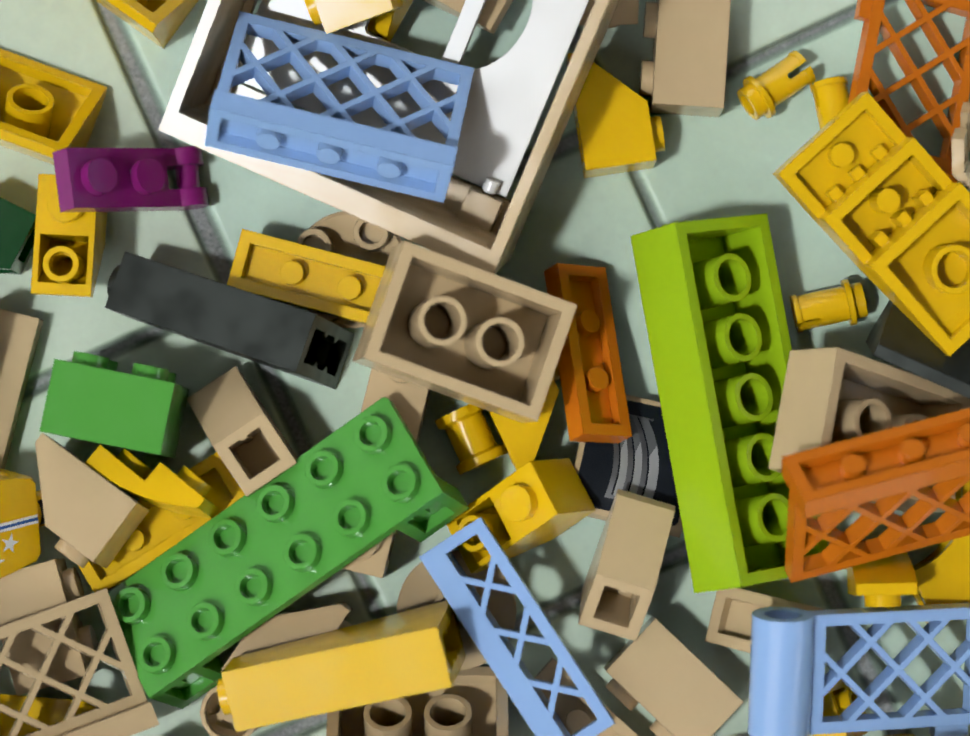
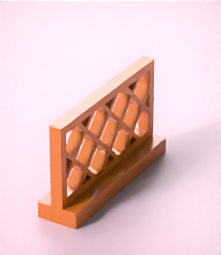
M970 408L783 456L781 474L789 488L784 570L790 582H798L970 535V490L958 501L950 498L970 480ZM936 484L933 488L927 487ZM911 496L919 498L902 516L893 513ZM878 500L875 504H873V503L870 502V501ZM938 508L946 511L935 522L920 525ZM853 511L861 514L844 532L835 528ZM883 524L888 527L878 537L863 541L878 525ZM822 539L831 542L820 553L805 556Z

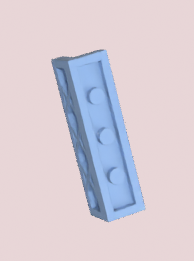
M482 516L419 557L535 736H596L615 724V720ZM476 534L491 555L486 580L467 576L451 550ZM496 565L510 585L493 582ZM474 586L484 588L482 598ZM491 589L517 595L524 606L520 631L499 626L488 609ZM530 617L543 636L526 633ZM507 637L518 639L516 650ZM525 641L551 647L558 658L553 682L533 678L521 660ZM563 667L576 687L560 684ZM541 689L551 691L549 701ZM558 692L584 698L597 719L570 735L555 712Z

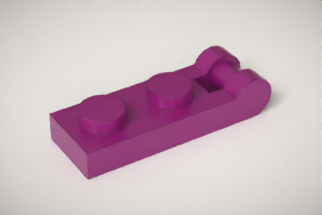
M196 146L179 148H64L53 152L60 212L184 211L209 206L207 188L201 187L198 167L204 165L202 149ZM167 170H175L177 189H169Z

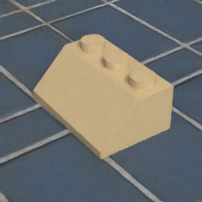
M490 666L460 670L453 686L449 688L327 713L326 736H509L508 694Z

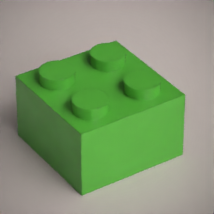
M77 351L73 352L72 362L54 359L40 432L175 458L189 393L188 388L175 383L176 373L169 372L167 369L133 363L131 374L118 372L119 362L112 361L107 357Z

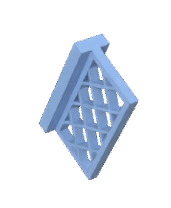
M239 11L219 84L214 91L211 101L204 146L444 203L455 164L474 68L333 33L326 34L325 31ZM248 34L272 40L279 51L257 60L245 44L246 36ZM315 51L331 54L339 65L316 74L303 56ZM239 61H241V63L244 66L238 68ZM290 63L303 81L281 90L267 72ZM374 65L388 68L397 80L376 89L363 70ZM349 77L362 95L340 104L327 86ZM254 78L267 96L259 100L230 92L232 87ZM434 79L458 85L456 94L435 103L422 84ZM408 91L421 110L400 119L386 100ZM314 93L327 111L321 114L296 109L291 102ZM373 107L386 126L379 129L354 122L351 116ZM452 112L451 119L449 120L446 114ZM432 121L446 139L445 144L416 138L411 130Z

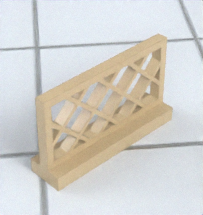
M107 588L0 627V640L6 638L0 650V669L4 665L34 679L19 712L0 704V712L16 719L8 736H17L23 722L39 729L24 736H131L159 725L153 705L147 701L142 684L138 678L136 667ZM94 605L98 606L106 628L96 650L64 636L74 613ZM64 617L57 633L41 626ZM29 629L53 640L38 672L6 658L16 635ZM109 640L117 660L103 654ZM60 643L92 657L77 690L45 676ZM99 662H103L122 672L130 694L129 696L107 704L85 694ZM42 683L74 697L63 721L50 726L27 716ZM81 701L97 707L74 716Z

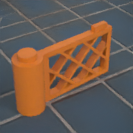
M857 0L854 19L864 23L848 104L861 92H868L869 88L873 99L906 137H914L910 131L931 118L943 137L940 157L930 156L952 182H959L952 175L951 138L955 128L960 127L961 108L963 102L969 101L970 0H904L916 21L897 33L883 12L885 0ZM924 5L936 9L928 13ZM943 11L966 17L962 41L951 48L948 47L932 18ZM920 26L936 52L937 57L917 69L900 38ZM880 33L884 41L877 45L878 36ZM888 46L904 72L905 77L885 89L872 67L875 54ZM960 51V53H959V58H958V62H957V60H956V58L954 57L953 54H955L956 52ZM942 62L954 84L951 97L938 104L921 74ZM910 82L927 112L906 125L889 95ZM949 107L948 116L946 117L943 110Z

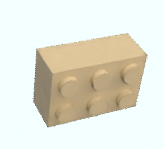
M403 241L391 249L353 362L521 423L538 422L577 305L408 241Z
M840 347L790 350L768 469L781 473L782 457L970 408V399L918 375ZM936 484L927 487L933 488ZM956 493L950 498L955 500ZM911 496L896 510L906 512L919 498ZM938 508V509H937L936 511H934V512H946V511H944V510Z

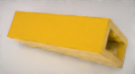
M446 600L233 657L221 672L222 678L217 681V693L223 713L225 715L232 714L235 730L238 732L452 687L466 655L456 614Z

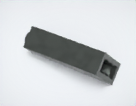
M126 251L124 252L121 264L113 270L108 281L107 293L109 297L105 308L332 389H336L355 335L317 314Z

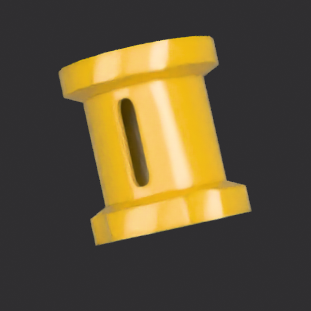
M471 404L435 420L438 429L446 431L460 462L456 468L459 475L507 454L504 445L496 443L482 413L484 409Z

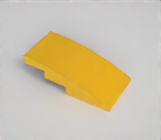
M861 92L782 164L773 175L887 298L946 356H951L970 338V193L961 182H952L915 137H906L868 92Z

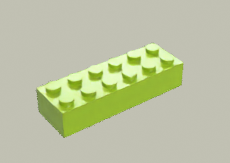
M764 213L674 222L632 235L630 238L694 593L741 588L788 578L784 566L789 488L782 474L770 470L768 467L788 358L792 347L768 215ZM822 539L805 556L823 551L828 546L827 541Z

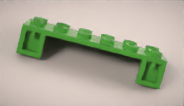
M386 397L379 399L295 459L297 464L249 497L245 495L108 592L136 667L138 678L149 699L180 709L185 708L215 687L218 679L222 678L221 672L223 670L221 668L224 665L218 657L219 654L396 530L422 542L469 509L460 491L435 475L391 400Z

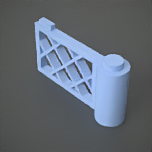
M970 602L810 611L792 607H764L752 612L748 707L749 736H809L815 734L929 727V734L931 736H968V725H970ZM967 619L966 639L949 656L933 638L950 620ZM929 621L924 628L917 623ZM894 623H906L917 635L892 659L876 641ZM873 624L867 631L860 626ZM849 625L860 638L836 663L825 652L826 627ZM928 646L944 663L919 687L904 669ZM871 648L887 667L863 691L846 673ZM963 663H964V671L960 668V666H961ZM825 664L830 668V670L826 674ZM954 673L964 683L962 708L941 709L931 697ZM898 676L914 694L897 712L885 713L874 700ZM841 679L858 697L841 715L823 716L824 696ZM925 704L930 710L919 709ZM867 708L873 712L871 714H862Z

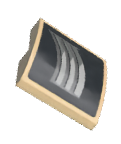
M626 394L632 437L618 444L579 442L573 466L596 509L587 517L606 521L617 489H621L674 505L675 514L669 536L680 538L683 527L660 402Z

